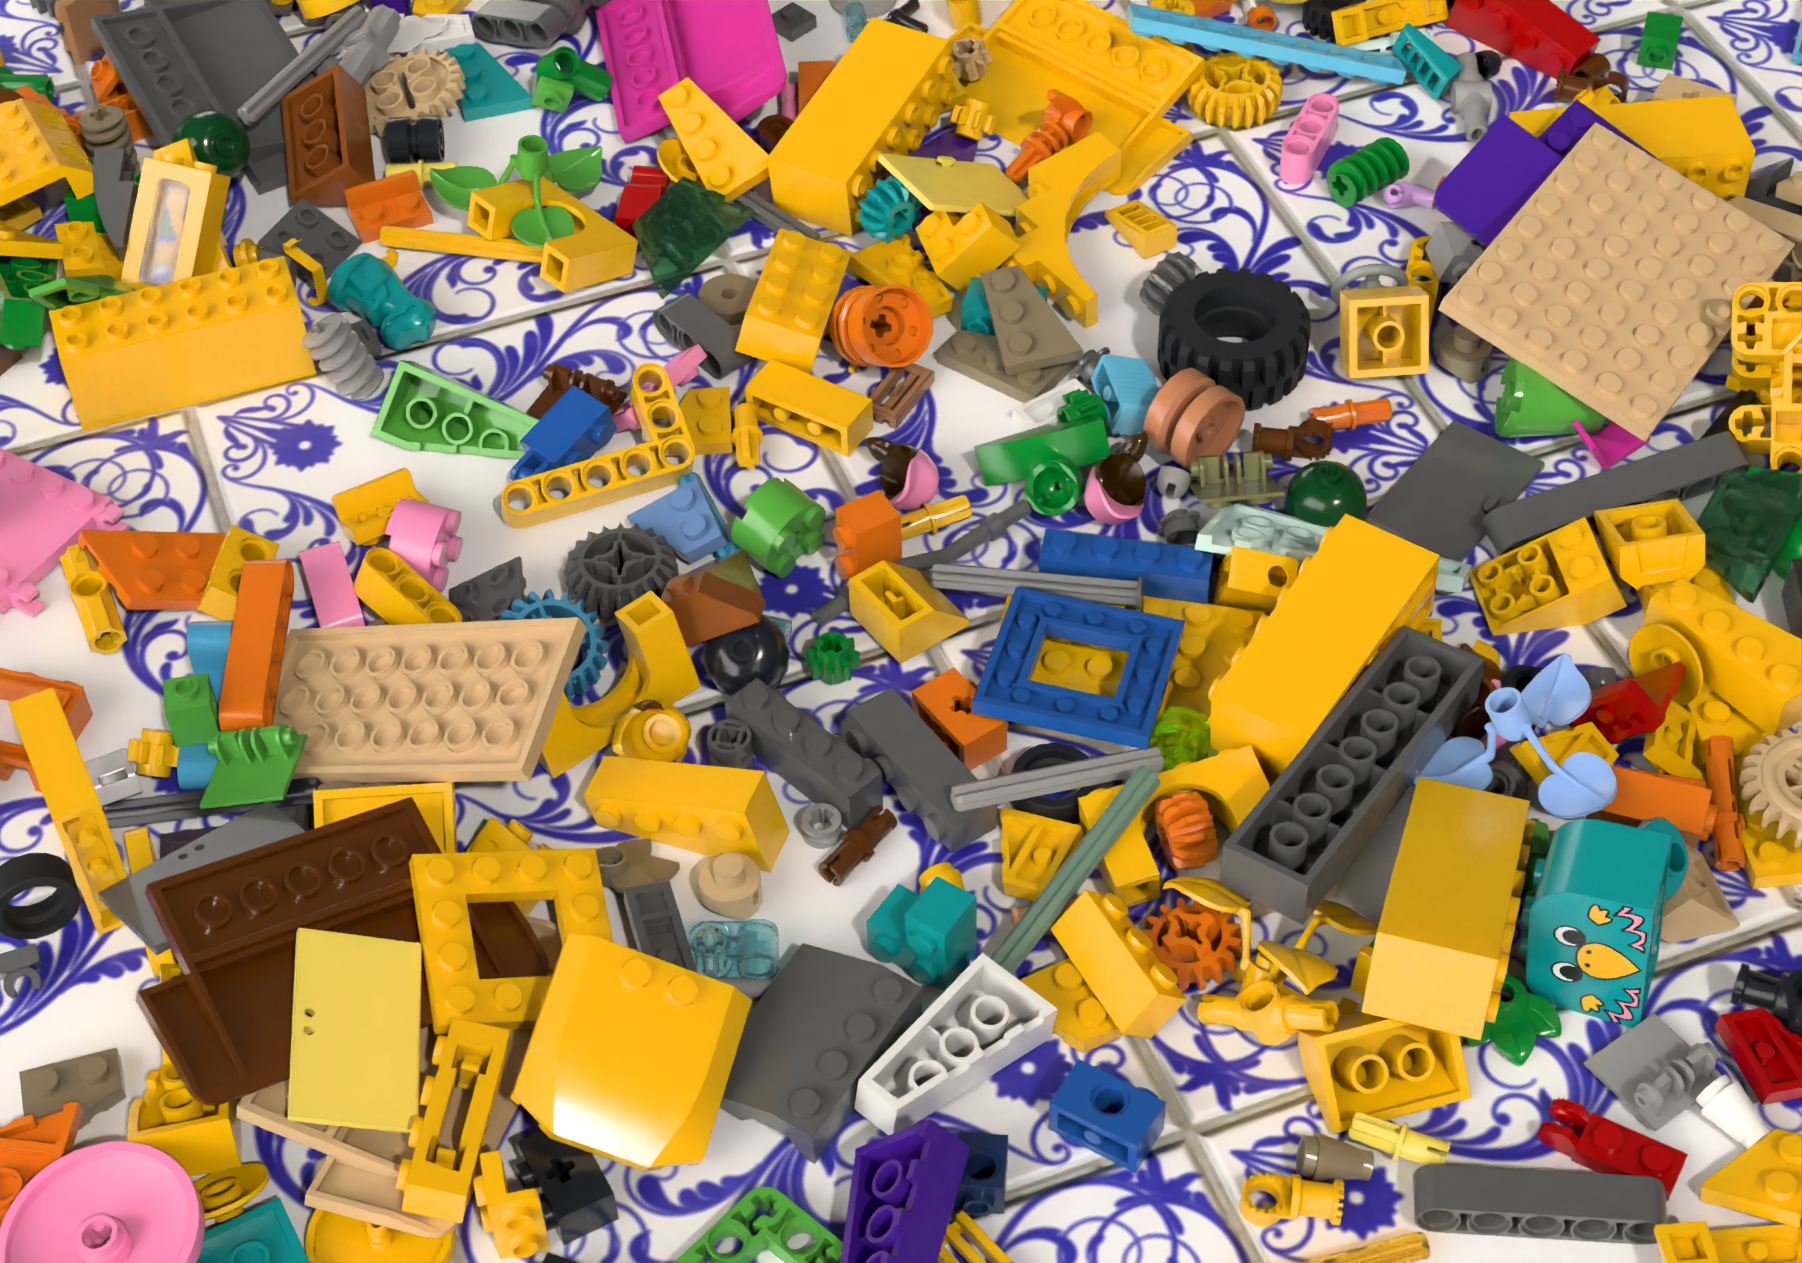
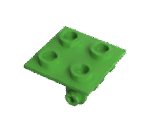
M285 723L276 726L254 727L252 730L242 728L239 734L237 730L216 732L213 737H209L207 747L209 753L212 755L216 754L219 760L199 807L206 809L284 800L308 735H298L294 727H288Z

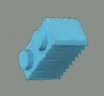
M1102 355L1090 380L1096 394L1100 396L1106 407L1107 422L1113 435L1119 433L1120 436L1124 434L1128 437L1143 431L1147 411L1158 393L1156 378L1151 374L1145 359Z

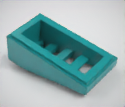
M1410 23L1403 27L1392 48L1420 85L1436 101L1450 90L1453 81L1456 80L1463 68L1459 62ZM1408 40L1412 44L1411 49L1406 46Z

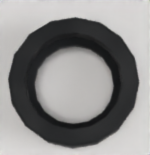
M1061 743L1039 744L1026 750L1015 761L1012 773L1089 759V757L1070 745ZM1097 784L1081 787L1075 794L1062 799H1048L1036 796L1012 801L1015 810L1078 824L1080 823L1078 798L1096 790Z
M27 853L11 858L0 865V932L4 936L19 940L37 939L47 936L66 926L78 913L81 903L79 890L71 866L61 857L49 853ZM41 886L57 888L51 896L32 905L13 906L8 904L13 897L24 890Z

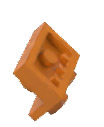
M414 170L347 188L344 191L350 220L363 244L379 240L380 230L383 226L416 229L434 223L432 212L420 191L418 177Z

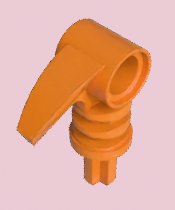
M1048 90L1046 98L1051 103L1046 109L1044 121L1040 124L1039 129H1036L1031 136L1025 137L1020 143L1022 153L1005 171L1006 176L1015 184L1023 182L1028 177V168L1060 152L1068 144L1069 139L1078 142L1087 135L1092 125L1093 116L1090 111L1083 108L1079 101L1059 90Z

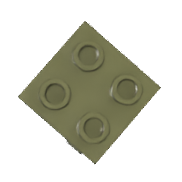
M1263 450L1242 452L1243 475H1241V462L1238 452L1233 453V476H1229L1226 453L1221 454L1220 458L1221 477L1218 455L1197 456L1195 461H1189L1190 477H1197V480H1191L1189 487L1201 504L1206 503V506L1209 508L1228 507L1231 505V501L1247 500L1250 504H1266L1272 502V497L1284 496L1283 490L1271 475L1266 473V470L1273 469V459L1271 453L1264 454Z

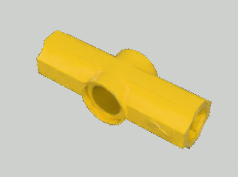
M79 544L68 546L66 552L59 558L89 647L92 652L97 651L104 655L120 650V646L127 641V636L109 583L106 582L97 570L99 562L89 549L82 550Z

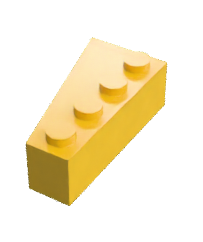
M1683 578L1678 579L1650 597L1643 626L1652 623L1663 624L1682 634L1692 645L1699 657L1703 670V683L1767 734L1777 736L1780 729H1788L1802 720V639Z

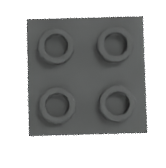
M303 198L258 241V244L263 248L269 247L284 252V243L292 238H295L297 241L302 239L295 246L323 266L326 281L334 273L337 266L347 260L363 243ZM298 263L297 272L314 284L312 273Z
M518 556L449 589V601L460 611L463 618L462 622L500 621L499 618L503 610L512 611L511 605L514 600L519 598L526 602L527 597L524 595L526 579L523 576L522 558Z

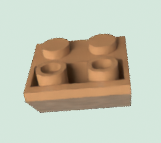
M60 0L55 2L56 19L59 23L62 22L64 26V46L66 51H71L75 65L83 64L105 51L91 28L92 16L122 12L119 0Z

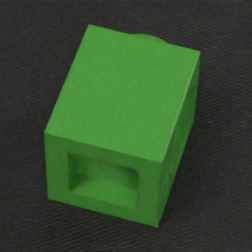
M208 672L163 680L165 715L176 748L208 742L209 737H213L216 732L220 731L219 707Z

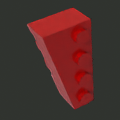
M1456 0L1445 26L1556 80L1559 70L1565 71L1566 75H1571L1577 66L1595 53L1601 41L1598 36L1550 0Z

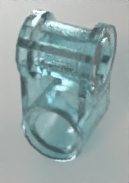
M751 919L747 921L708 920L695 925L690 931L689 945L690 949L694 952L692 955L699 974L720 978L773 979L779 973V931L777 926L766 919ZM709 933L713 935V945H708ZM708 958L713 959V970L708 968Z

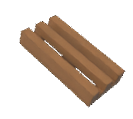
M914 363L905 367H893L868 397L873 402L875 422L883 424L885 420H888L889 427L897 429L935 382V371ZM906 372H910L906 379L898 384ZM893 390V395L889 398V400L884 404V406H880L884 399Z

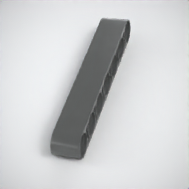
M1725 431L1502 505L1485 515L1481 520V525L1498 555L1501 556L1583 517H1586L1593 531L1598 530L1593 514L1594 511L1676 498L1681 502L1741 480L1746 476L1748 468L1752 466L1731 432Z

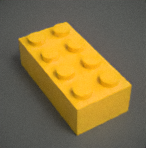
M779 228L746 310L735 351L765 361L773 359L811 374L830 321L832 308L837 302L852 251L843 249L833 243H824L806 237L797 231Z

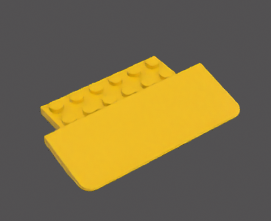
M1016 0L990 30L969 21L947 38V40H950L951 54H954L951 44L967 36L977 41L983 39L986 49L990 50L992 63L985 64L986 75L972 82L964 80L962 77L958 78L964 88L967 98L992 106L989 114L997 118L993 133L1020 146L1025 137L1031 136L1036 129H1039L1040 124L1044 121L1046 109L1051 103L1046 98L1048 90H1059L1079 101L1084 109L1090 111L1093 121L1089 132L1084 138L1099 131L1121 149V178L1104 189V191L1112 195L1124 196L1135 192L1193 141L1190 131L1168 121L1163 116L1206 68L1204 58L1157 35H1153L1151 38L1138 36L1129 29L1126 20L1085 0ZM1069 139L1068 144L1060 151L1068 148L1069 146L1077 142Z

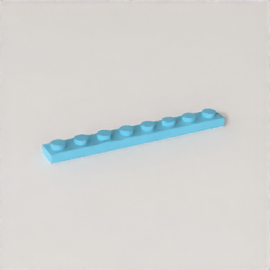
M1129 3L1125 15L1129 29L1136 35L1145 38L1157 35L1167 37L1169 41L1180 45L1192 42L1201 44L1202 47L1210 51L1218 52L1222 49L1235 51L1238 55L1245 58H1255L1257 55L1269 58L1272 62L1280 65H1288L1291 62L1301 64L1306 69L1315 72H1321L1323 69L1336 71L1337 74L1345 78L1366 77L1380 85H1389L1390 82L1402 85L1407 72L1399 57L1144 5Z

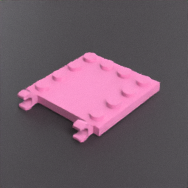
M0 448V613L5 614L11 607H14L29 617H35L46 607L43 602L34 598L40 592L39 588L35 585L60 563L59 557L66 552L68 546L78 544L81 530H96L98 528L100 530L128 531L130 527L119 520L125 512L114 504L112 498Z

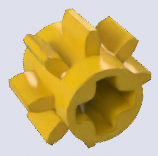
M966 98L963 107L955 104L950 118L952 124L957 125L955 134L975 141H981L983 133L992 135L997 118H994L995 116L989 114L992 106L970 98Z
M142 728L141 739H129L127 761L137 762V774L170 777L171 767H177L180 747L176 748L171 731Z

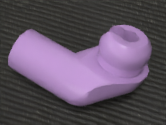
M1406 181L1388 185L1382 197L1383 202L1393 209L1414 204L1432 210L1435 207L1433 204L1435 190Z

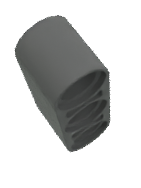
M689 293L680 295L653 312V321L657 330L678 350L682 352L694 345H700L707 357L698 366L717 380H721L753 360L752 356L735 351L740 332Z

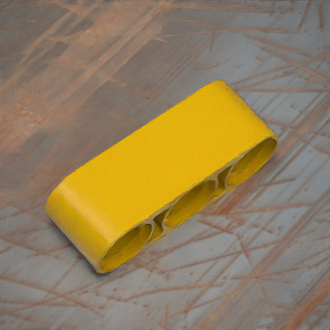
M383 547L371 548L366 552L354 581L353 589L356 595L389 625L462 622L463 618L460 611L396 553Z

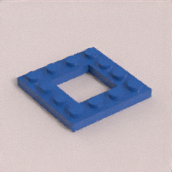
M1016 587L973 698L972 713L1148 750L1183 637L1185 621ZM1051 636L1129 652L1115 697L1112 698L1031 681L1046 637Z

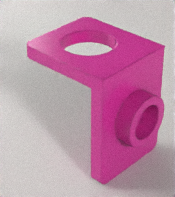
M1577 419L1572 422L1582 441L1604 471L1650 442V437L1644 442L1614 422L1591 437Z

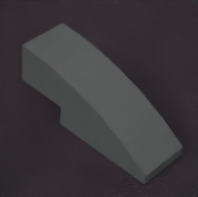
M95 148L93 186L98 212L107 234L124 262L138 188L134 182L135 167L125 149Z

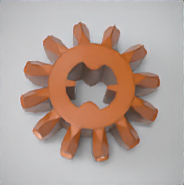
M1183 791L1172 794L1158 801L1155 806L1154 820L1157 828L1155 832L1160 841L1159 846L1162 847L1165 859L1175 871L1202 867L1216 859L1218 841L1215 834L1217 830L1212 821L1213 815L1209 813L1207 802L1196 791L1188 793Z

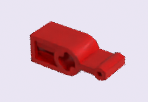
M635 165L630 183H626L616 212V226L636 238L638 245L655 246L665 211L666 191L671 181V178L661 167Z

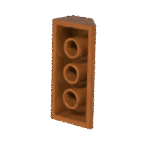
M337 64L281 98L290 200L294 204L303 198L312 205L347 207L344 193L347 188L375 181L365 88Z

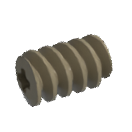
M115 105L96 106L84 111L79 117V125L82 127V135L86 140L89 159L94 161L95 148L125 149L135 167V172H140L137 152L134 149L130 127L123 110Z

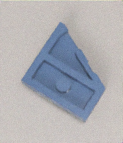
M697 479L627 516L631 525L633 526L637 523L641 531L653 528L656 536L664 535L668 545L672 546L677 555L691 564L728 544L705 492Z

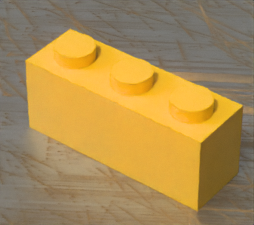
M770 359L745 387L746 403H751L757 407L759 421L846 457L853 453L874 428L873 402L871 398L773 359Z
M1085 890L1050 930L1120 1032L1125 1035L1151 1039L1187 1001L1176 985L1178 978L1167 965L1159 961L1152 951V941L1143 931L1134 926L1127 916L1129 910L1120 898L1111 893L1105 895Z

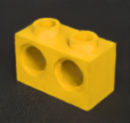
M232 525L218 550L197 610L221 620H234L244 562L246 560L275 559L280 544Z

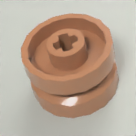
M1192 367L1181 370L1164 384L1149 406L1143 431H1146L1148 435L1147 444L1163 454L1172 455L1173 460L1188 471L1189 461H1195L1197 456L1218 455L1220 461L1221 454L1227 453L1239 434L1244 421L1245 404L1242 397L1223 386H1216L1212 378Z

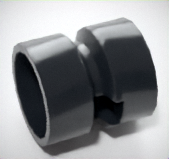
M440 115L419 116L416 122H413L410 117H388L386 134L391 164H412L416 158L424 160L425 163L444 162L445 142Z

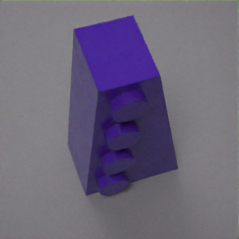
M928 1119L856 1148L840 1263H937L971 1146L933 1120Z

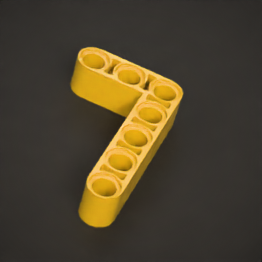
M644 363L634 371L632 377L631 401L647 443L532 475L507 484L501 495V515L504 522L516 529L532 527L678 484L680 476L691 473L695 458V447L665 369L655 363ZM653 383L658 386L659 390L647 392L640 385ZM664 418L670 421L672 426L659 428L653 421ZM671 454H677L682 456L685 462L679 465L671 464L667 461L666 457ZM633 465H638L646 469L647 473L642 476H635L629 473L627 469ZM599 476L606 479L608 484L604 487H594L588 480ZM554 488H563L568 491L569 495L563 499H557L552 497L549 492ZM516 499H522L527 501L530 506L525 510H515L509 504Z

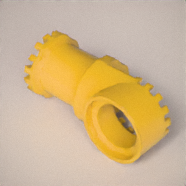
M1257 1173V1176L1251 1175L1244 1182L1239 1202L1240 1212L1247 1221L1257 1226H1271L1280 1219L1297 1220L1298 1216L1329 1219L1331 1225L1340 1226L1342 1209H1339V1207H1343V1203L1338 1202L1344 1200L1343 1180L1335 1179L1331 1184L1302 1180L1299 1174H1292L1291 1177L1271 1175L1270 1173L1265 1175ZM1257 1191L1268 1192L1274 1196L1277 1204L1270 1209H1261L1251 1202L1249 1196Z

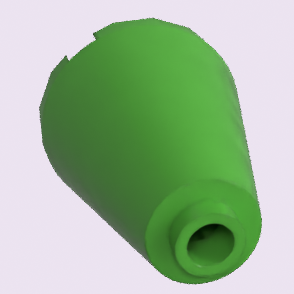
M1510 358L1506 364L1500 384L1505 385L1502 398L1497 397L1495 407V432L1500 434L1499 437L1519 438L1578 434L1572 424L1576 419L1587 433L1599 432L1603 425L1609 424L1610 419L1553 384L1526 364L1514 358Z

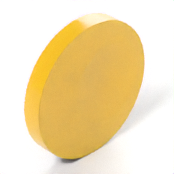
M316 1208L306 1232V1254L310 1263H450L456 1245V1228L454 1227L445 1235L428 1238Z

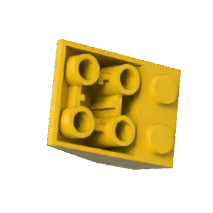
M1586 517L1471 569L1469 575L1493 636L1585 625L1627 607L1602 546Z

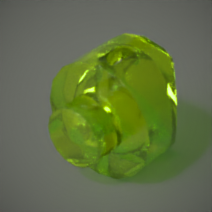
M1173 706L1157 719L1149 747L1157 746L1160 748L1161 754L1164 757L1162 767L1165 771L1171 770L1184 762H1197L1208 758L1210 730L1204 714L1190 707ZM1190 723L1189 731L1182 729V724L1187 725Z

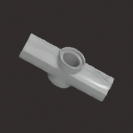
M383 4L375 6L363 26L352 32L343 43L346 53L339 65L363 87L371 74L380 70L389 61L390 54L387 52V48L400 28L401 16L395 9L388 8Z

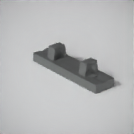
M670 881L624 888V904L638 951L698 973Z

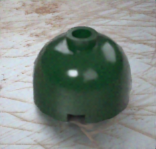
M202 110L186 116L177 126L172 144L189 138L198 162L218 166L216 174L229 176L233 179L246 167L250 156V139L244 126L234 116L219 110Z
M1327 460L1312 462L1302 467L1289 481L1283 513L1305 522L1328 528L1330 526L1335 528L1345 513L1364 521L1367 508V491L1360 476L1351 467L1340 462Z

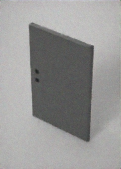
M1453 420L1365 516L1364 522L1440 555V557L1462 563L1486 535L1481 525V520L1484 516L1497 507L1516 501L1544 469L1545 462L1457 420Z
M264 802L98 892L100 900L155 955H159L170 949L171 946L145 895L148 883L306 831L272 802Z

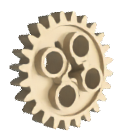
M423 48L418 55H415L413 50H409L406 57L402 58L399 54H396L395 61L387 62L383 68L372 73L373 76L368 79L364 86L370 134L377 132L380 138L384 137L387 133L388 117H410L413 122H416L419 116L440 115L441 118H447L448 115L445 110L457 108L455 100L464 97L461 90L466 88L464 83L466 78L456 58H451L448 52L440 54L438 49H434L428 54L426 48ZM404 77L408 80L407 84L415 101L416 107L413 109L410 106L411 101L402 81Z

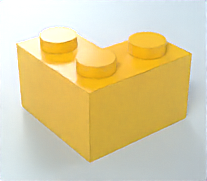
M981 201L963 217H960L955 212L933 211L915 228L936 275L964 295L967 292L972 277L981 278L980 273L997 269L1021 247L1010 222Z

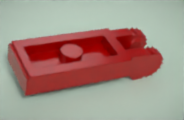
M1557 1098L1552 1101L1549 1108L1551 1118L1565 1126H1560L1558 1123H1553V1121L1543 1122L1537 1132V1137L1540 1138L1539 1141H1542L1549 1148L1552 1147L1554 1150L1572 1157L1571 1161L1601 1174L1656 1178L1664 1184L1665 1198L1667 1202L1669 1201L1686 1162L1687 1153L1595 1113L1590 1115L1583 1105L1570 1102L1569 1099ZM1573 1130L1582 1133L1581 1137L1579 1138Z

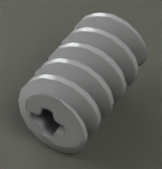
M340 313L331 314L313 325L303 336L302 343L305 347L312 348L310 354L313 359L320 360V369L325 372L329 371L327 375L328 380L331 383H337L335 388L338 394H350L352 399H363L380 386L385 374L382 368L376 365L374 357L368 353L365 344L360 342L358 334L351 330L352 327L349 321L344 319Z

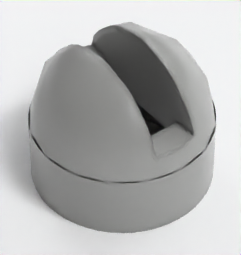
M1161 466L1156 485L1162 496H1165L1166 490L1173 491L1172 499H1177L1187 492L1192 477H1190V473L1180 468Z

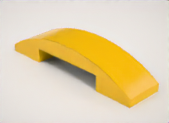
M1368 0L1331 12L1336 45L1341 46L1359 43L1375 36L1402 30L1407 23H1410L1412 26H1423L1448 19L1449 17L1446 0Z
M1706 1221L1655 1225L1653 1230L1664 1263H1802V1222L1800 1228L1783 1224L1709 1231Z

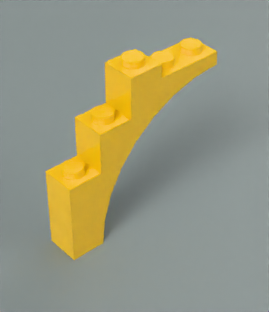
M1099 131L1028 168L1029 186L1027 187V192L1030 199L1015 207L1016 225L1014 229L1021 247L1007 258L1001 268L1019 265L1035 287L1047 288V298L1052 299L1069 318L1075 319L1085 329L1098 323V294L1081 277L1069 255L1067 241L1072 226L1084 207L1102 190L1121 178V149Z

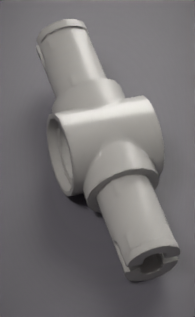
M1464 52L1456 57V61L1463 68L1456 81L1452 83L1451 111L1453 114H1459L1461 119L1464 120L1467 141L1478 143L1488 132L1486 115L1490 113L1492 106L1491 81H1484L1483 77L1479 74L1476 55L1471 52Z

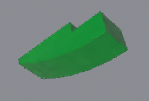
M1088 415L1055 426L1051 424L1042 425L974 446L984 486L1028 479L1033 469L1044 461L1062 459L1070 461L1076 467H1081L1099 462L1102 458L1111 454L1104 420L1094 415Z

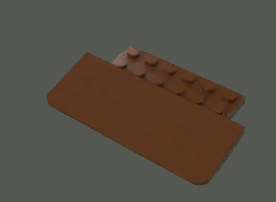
M412 796L147 884L145 895L184 975L138 991L135 1001L188 1092L196 1101L211 1106L222 1105L289 1079L295 948L298 928L420 943L409 862L412 854L442 852ZM514 901L467 903L479 979L547 976L550 967L549 959L531 925ZM423 956L421 967L420 1029L433 1025ZM305 1013V1015L312 1017L310 1013Z

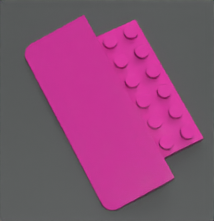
M611 0L603 6L595 8L606 68L610 73V77H612L610 88L619 134L625 144L645 138L654 131L672 125L658 96L687 77L735 123L776 96L787 82L788 75L768 0Z

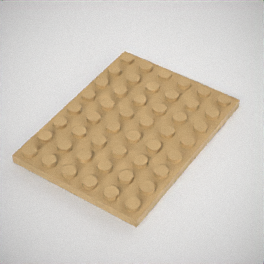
M1595 122L1443 298L1438 310L1646 442L1731 331L1732 299L1735 291L1746 283L1768 282L1788 257L1795 243ZM1747 295L1740 301V307L1743 310L1748 309L1757 295Z

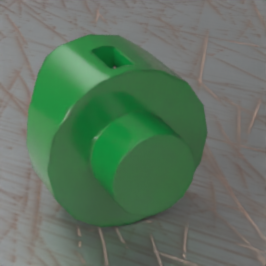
M1062 459L1044 461L1037 465L1028 476L1024 490L1025 498L1030 507L1039 514L1054 516L1067 513L1076 508L1083 498L1085 490L1084 477L1078 467L1070 461Z

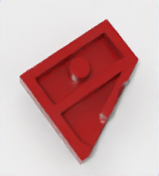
M1763 1007L1720 1015L1714 1027L1761 1105L1802 1098V1038L1798 1034L1788 1031L1780 1020Z

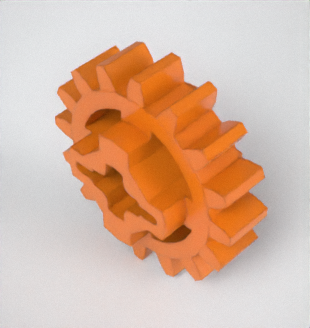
M1181 897L1177 898V907L1172 910L1164 904L1159 906L1160 918L1155 916H1148L1146 918L1148 929L1141 931L1152 941V951L1159 961L1167 965L1177 976L1181 992L1187 990L1189 983H1196L1200 991L1205 990V980L1211 978L1220 984L1223 982L1221 972L1223 969L1230 972L1236 971L1235 958L1242 957V932L1240 923H1235L1234 913H1222L1221 911L1203 906V904L1195 900L1193 905H1186Z

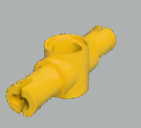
M1268 980L1256 981L1248 985L1237 996L1205 994L1201 998L1203 1002H1199L1197 1009L1198 1017L1202 1024L1232 1025L1241 1031H1253L1257 1039L1265 1045L1280 1044L1299 1029L1331 1033L1335 1029L1333 1024H1337L1339 1018L1338 1007L1334 1001L1300 1000L1296 995L1281 994L1277 985Z

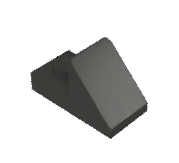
M1789 158L1752 172L1749 176L1744 197L1802 216V206L1775 197L1777 183L1790 177L1794 158Z

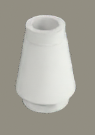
M1726 1074L1713 1081L1696 1098V1102L1703 1108L1700 1113L1746 1149H1749L1771 1132L1739 1081L1732 1082Z

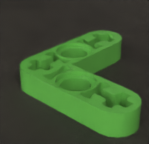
M763 1186L747 1193L674 1263H705L704 1257H707L710 1263H751L765 1248L784 1263H825L821 1259L825 1251L827 1263H840L843 1242L783 1193L773 1187ZM771 1207L773 1208L774 1216L772 1218L764 1214L756 1219V1209L760 1208L766 1212ZM752 1225L754 1236H752L750 1231L748 1230ZM799 1233L809 1234L816 1240L814 1246L805 1252L791 1250L787 1242L792 1236ZM727 1237H735L744 1244L741 1251L732 1256L719 1254L715 1247L720 1240Z

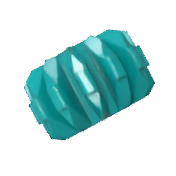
M890 175L885 181L877 179L872 190L866 189L868 193L866 198L858 202L862 209L858 212L857 217L860 219L861 226L865 228L866 233L889 244L894 238L902 240L905 231L913 230L911 225L920 218L917 211L923 203L897 178Z

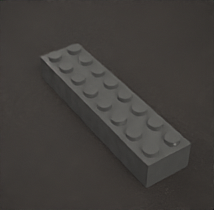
M1403 625L1225 842L1222 850L1219 884L1304 925L1478 699L1485 659Z

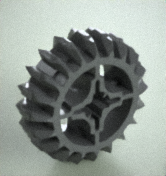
M620 522L616 529L609 530L603 525L601 533L596 534L588 531L586 541H576L574 550L568 552L564 576L567 592L571 600H574L576 604L579 600L584 599L585 606L583 610H586L587 613L597 611V615H601L605 623H607L612 618H616L614 614L616 611L651 590L661 599L666 584L674 577L679 576L675 552L672 546L668 545L664 535L656 536L653 528L641 531L637 523L631 528H624Z

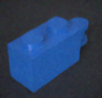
M573 385L520 440L526 454L512 468L510 479L515 481L590 459L601 447L610 442L613 434L617 431L609 407Z

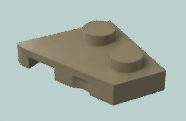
M117 1048L19 1072L24 1117L33 1114L38 1119L63 1111V1104L79 1102L84 1113L78 1131L89 1124L96 1114L109 1110L126 1098L122 1062Z

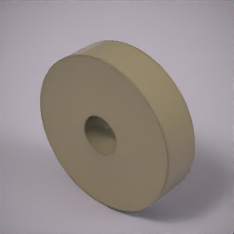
M739 274L718 275L709 279L701 286L698 294L699 301L731 326L743 323L746 310L757 284L752 279Z

